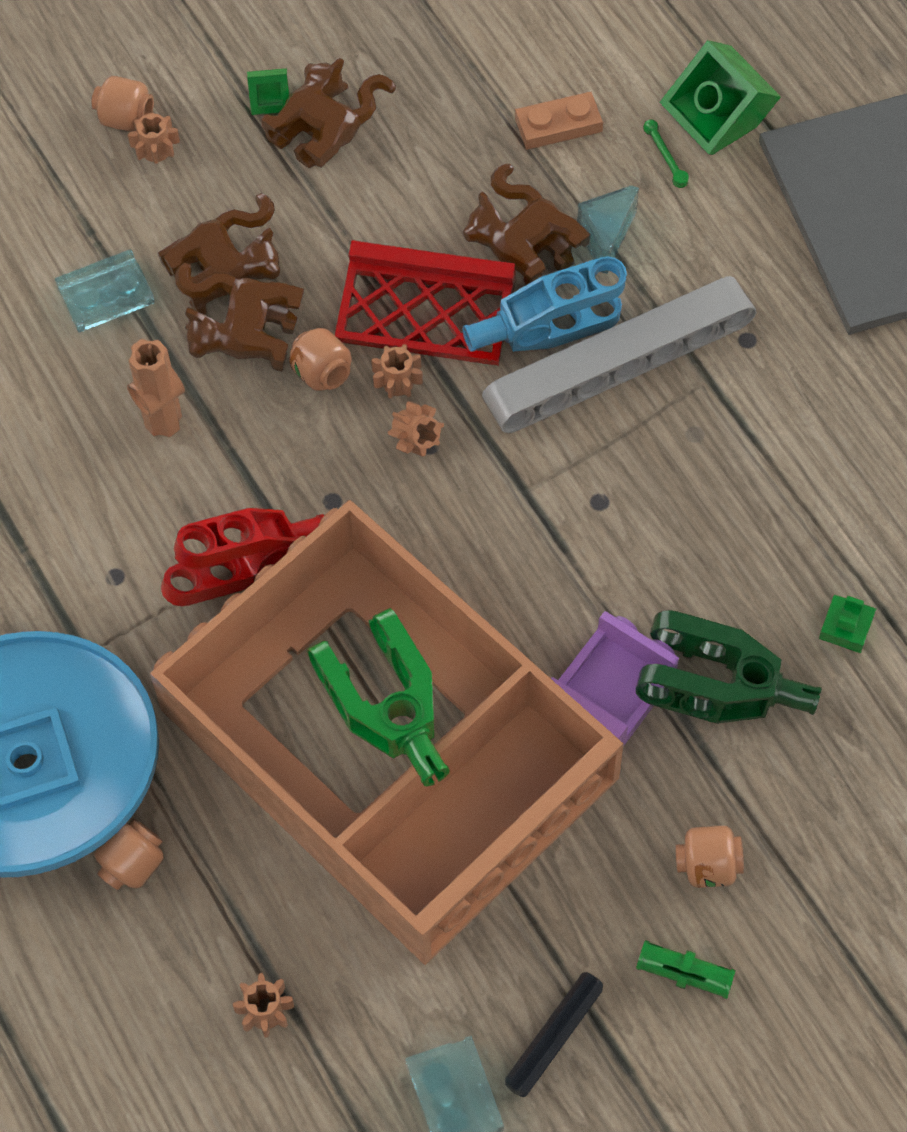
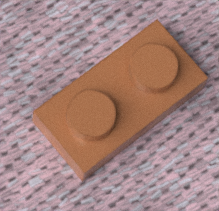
M592 91L515 109V120L526 150L603 132V121Z

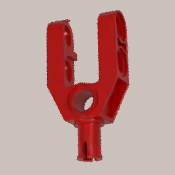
M246 508L187 524L178 531L173 549L175 552L174 558L179 564L169 567L165 572L161 584L162 595L171 604L182 607L246 590L254 583L257 574L264 567L270 564L275 565L287 554L291 544L299 537H307L319 526L320 521L325 515L319 514L316 517L291 523L283 510ZM229 528L240 530V542H233L227 539L223 531ZM188 539L198 540L205 545L206 551L197 554L192 553L184 547L183 542ZM214 566L226 567L231 571L233 578L229 580L218 579L211 573L210 569ZM175 577L187 578L191 581L194 588L190 591L178 590L171 584V579Z

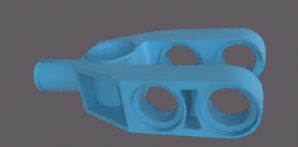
M607 256L536 279L501 299L500 310L497 311V316L463 326V335L470 352L503 340L510 344L513 352L550 349L614 327L618 323L621 314L622 302L621 298L619 299L618 297L625 288L626 267L620 260ZM608 270L615 273L619 281L613 286H603L597 282L595 276L601 271ZM565 283L573 284L578 288L579 294L574 295L571 299H563L556 293V288ZM608 302L613 306L614 312L606 317L597 316L591 310L592 306ZM569 314L576 322L572 328L563 330L556 327L552 320Z

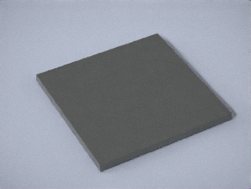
M907 93L760 133L759 143L848 335L906 319Z

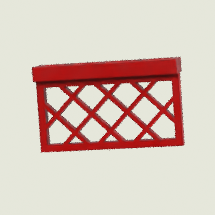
M351 240L348 254L350 262L335 330V336L342 343L384 349L385 346L389 348L402 347L404 344L410 353L499 366L503 341L494 343L492 352L479 350L470 352L463 332L459 331L450 317L467 306L470 307L479 321L497 316V311L500 308L485 317L474 301L485 294L499 295L503 299L514 293L516 283L514 263ZM357 275L374 277L381 287L362 299L355 289ZM404 282L415 283L422 293L403 305L393 292V289ZM444 288L456 289L463 299L444 311L433 295ZM387 294L398 309L379 321L368 306ZM354 297L357 303L351 306L352 298ZM428 300L439 315L420 327L409 311ZM361 310L366 313L374 324L362 333L346 331L348 319ZM404 316L415 331L403 339L392 338L385 327ZM445 322L455 335V338L444 345L433 344L426 333ZM380 332L382 336H378L375 334ZM421 338L423 342H418L416 340ZM462 344L464 348H459L457 346Z

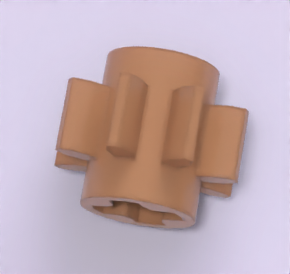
M150 112V114H146L140 119L133 120L136 131L128 133L130 147L136 150L138 160L145 158L158 164V162L165 160L168 156H174L172 144L180 143L178 129L172 127L170 116L163 118L159 114Z
M404 344L402 347L389 348L385 346L381 359H372V372L375 373L373 375L374 388L383 387L390 399L393 396L402 395L410 397L413 385H421L423 383V372L420 370L422 367L420 354L412 356Z
M408 401L405 410L398 413L393 412L392 429L388 431V435L399 439L396 446L397 450L407 454L412 451L423 457L426 455L427 448H431L434 445L439 446L441 428L444 427V423L433 418L436 413L434 407L426 404L420 407L419 404Z
M259 973L258 981L250 986L241 982L240 989L244 996V1001L234 1002L233 1008L237 1014H247L242 1021L244 1031L247 1032L255 1026L262 1029V1033L266 1038L269 1036L271 1028L277 1025L284 1028L288 1026L283 1010L294 1008L293 997H280L285 990L284 980L279 979L272 984L265 980L263 973ZM261 999H269L270 1001L265 1012L258 1011Z

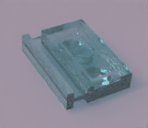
M131 249L55 278L58 291L61 293L78 333L155 303L153 293Z
M472 1036L465 1037V1040L454 1044L448 1043L405 1058L406 1066L429 1132L504 1131L503 1121Z

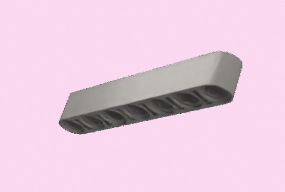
M727 276L503 376L486 387L482 398L501 430L505 433H513L740 330L753 320L757 313L756 308L737 280L732 276Z

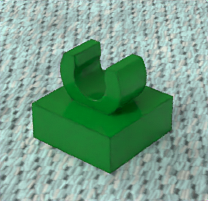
M287 68L247 72L251 115L279 113L290 96Z
M834 594L819 639L861 653L877 608L865 605L863 600L848 595L844 598Z

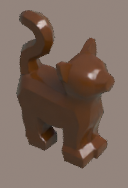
M339 58L332 64L309 63L304 70V84L290 94L284 107L276 116L268 114L263 116L261 119L262 129L265 130L267 140L279 149L289 145L302 131L312 136L308 143H300L294 149L296 159L306 167L311 168L317 165L322 168L338 153L340 147L352 141L359 127L371 118L376 110L373 92L380 89L393 94L396 90L394 81L380 74L368 77L361 83L357 93L360 108L353 110L349 106L332 99L348 89V84L342 80L341 74L344 60Z
M509 163L503 164L494 170L491 175V186L496 194L508 200H526L528 205L516 217L506 223L502 221L494 205L482 191L478 195L479 206L470 214L468 223L462 232L466 241L476 242L489 247L500 262L514 263L515 271L524 276L523 281L526 286L542 277L541 274L546 269L543 261L537 256L540 252L547 250L554 256V267L558 271L569 268L574 264L571 253L572 247L576 249L579 246H583L585 248L590 243L591 234L576 219L560 211L556 205L550 200L544 199L541 193L530 185L508 184L506 179L514 170V167Z
M260 193L256 195V203L259 206V210L256 213L250 214L233 209L221 214L216 219L199 223L190 234L159 251L160 262L168 274L174 277L177 268L183 263H198L202 271L191 277L192 281L196 283L201 282L204 278L215 272L228 273L237 279H276L280 274L279 253L271 242L274 233L270 227L250 243L243 252L237 251L228 235L229 228L235 224L251 229L264 226L271 220L274 214L273 201L269 196ZM219 288L207 297H190L189 304L194 310L206 314L207 303L229 293L223 288Z
M183 263L178 267L175 274V282L182 294L191 298L207 297L219 288H223L229 293L228 312L223 323H219L192 308H187L185 315L189 319V323L186 324L185 329L187 330L186 339L189 353L195 358H201L206 354L222 352L237 359L263 358L270 361L273 369L282 372L287 357L288 344L283 340L267 335L263 331L266 322H273L280 325L283 333H294L298 317L289 311V308L299 310L304 295V288L281 282H260L249 278L237 279L228 273L216 272L204 278L201 282L196 283L191 279L192 269L189 263Z

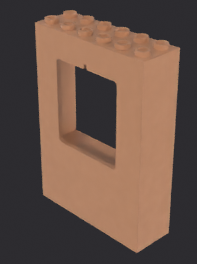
M348 500L339 509L333 508L327 512L320 521L319 526L307 537L301 536L296 539L281 560L275 565L270 564L264 567L257 574L254 583L243 593H236L228 598L223 604L220 613L208 623L203 622L197 625L189 634L187 641L175 652L170 651L164 654L156 662L153 671L150 673L161 711L424 965L433 959L596 802L620 776L623 743L351 500ZM391 608L400 619L432 671V685L463 712L465 716L434 745L441 759L450 769L449 774L442 781L438 782L435 775H433L432 779L435 785L424 786L412 765L361 813H355L243 707V704L293 660L292 655L289 653L291 650L299 655L345 613L353 612L370 628L368 620L372 619L374 615Z

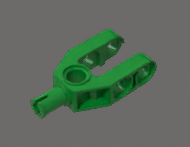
M391 608L374 615L368 622L378 646L405 690L390 694L376 705H371L368 700L362 701L350 680L349 668L346 663L340 664L328 641L323 640L307 648V654L316 675L351 733L393 759L401 754H406L421 778L422 784L426 787L435 785L432 779L433 775L440 782L449 774L450 769L443 762L431 742V739L434 738L432 671L400 619ZM399 716H407L413 720L406 725H397L392 722L394 718Z

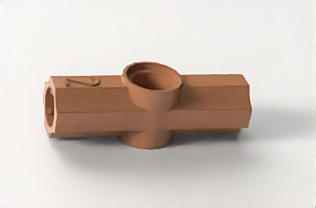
M142 338L131 346L132 354L128 361L133 382L127 385V390L132 400L141 410L145 428L153 436L164 435L170 437L180 430L179 421L182 413L178 397L185 392V388L171 367L168 349L159 340L147 341Z

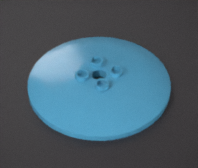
M46 631L18 632L0 636V878L22 877L48 872L71 864L105 844L129 821L142 803L152 782L158 760L159 734L155 712L148 693L140 679L128 665L104 647L89 640L73 635ZM33 754L37 756L35 763L29 768L18 769L14 767L15 761L22 755Z

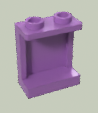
M604 611L599 618L596 632L559 680L554 677L551 679L623 743L624 747L653 708V705L645 703L636 695L635 688L640 670L648 664H661L677 669L679 658L675 655L672 648L663 641L657 639L652 641L639 633L635 625L622 616L614 617ZM650 683L653 686L665 688L659 684Z

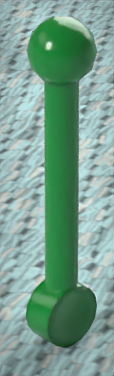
M653 119L645 121L643 125L644 132L652 136L672 171L673 185L677 188H684L688 184V173L679 169L658 132V123Z

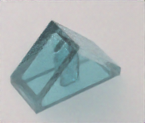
M631 185L578 203L577 221L591 234L590 243L587 245V248L593 260L607 256L616 257L637 213L638 187ZM605 270V271H601V272H602V273H605V274H608L609 271H608V270Z

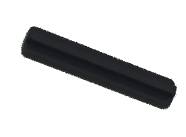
M583 972L506 1076L505 1085L511 1092L520 1097H526L602 993L603 983L597 977L588 972Z

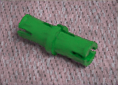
M647 940L644 941L636 966L637 970H643L676 981V987L685 989L686 985L722 996L724 999L728 998L736 972L735 969H728L695 958V952L687 950L686 954L652 944Z

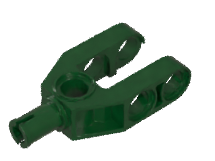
M672 610L661 611L655 615L650 631L653 640L663 641L673 650L683 652V656L691 658L694 655L726 664V669L732 670L733 676L729 684L666 665L648 664L640 670L635 688L636 695L645 703L717 724L765 718L769 707H774L775 703L808 712L811 715L815 714L822 687H814L783 678V673L780 672L782 659L742 629ZM663 629L673 630L678 633H671ZM708 641L721 644L722 646L710 644ZM650 683L659 684L661 686H664L665 688L656 687L651 685ZM694 696L704 697V698H707V699H709V700H701V699H698V698H696V697H694Z

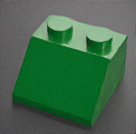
M707 40L659 103L709 155H713L756 129L781 96L731 45Z

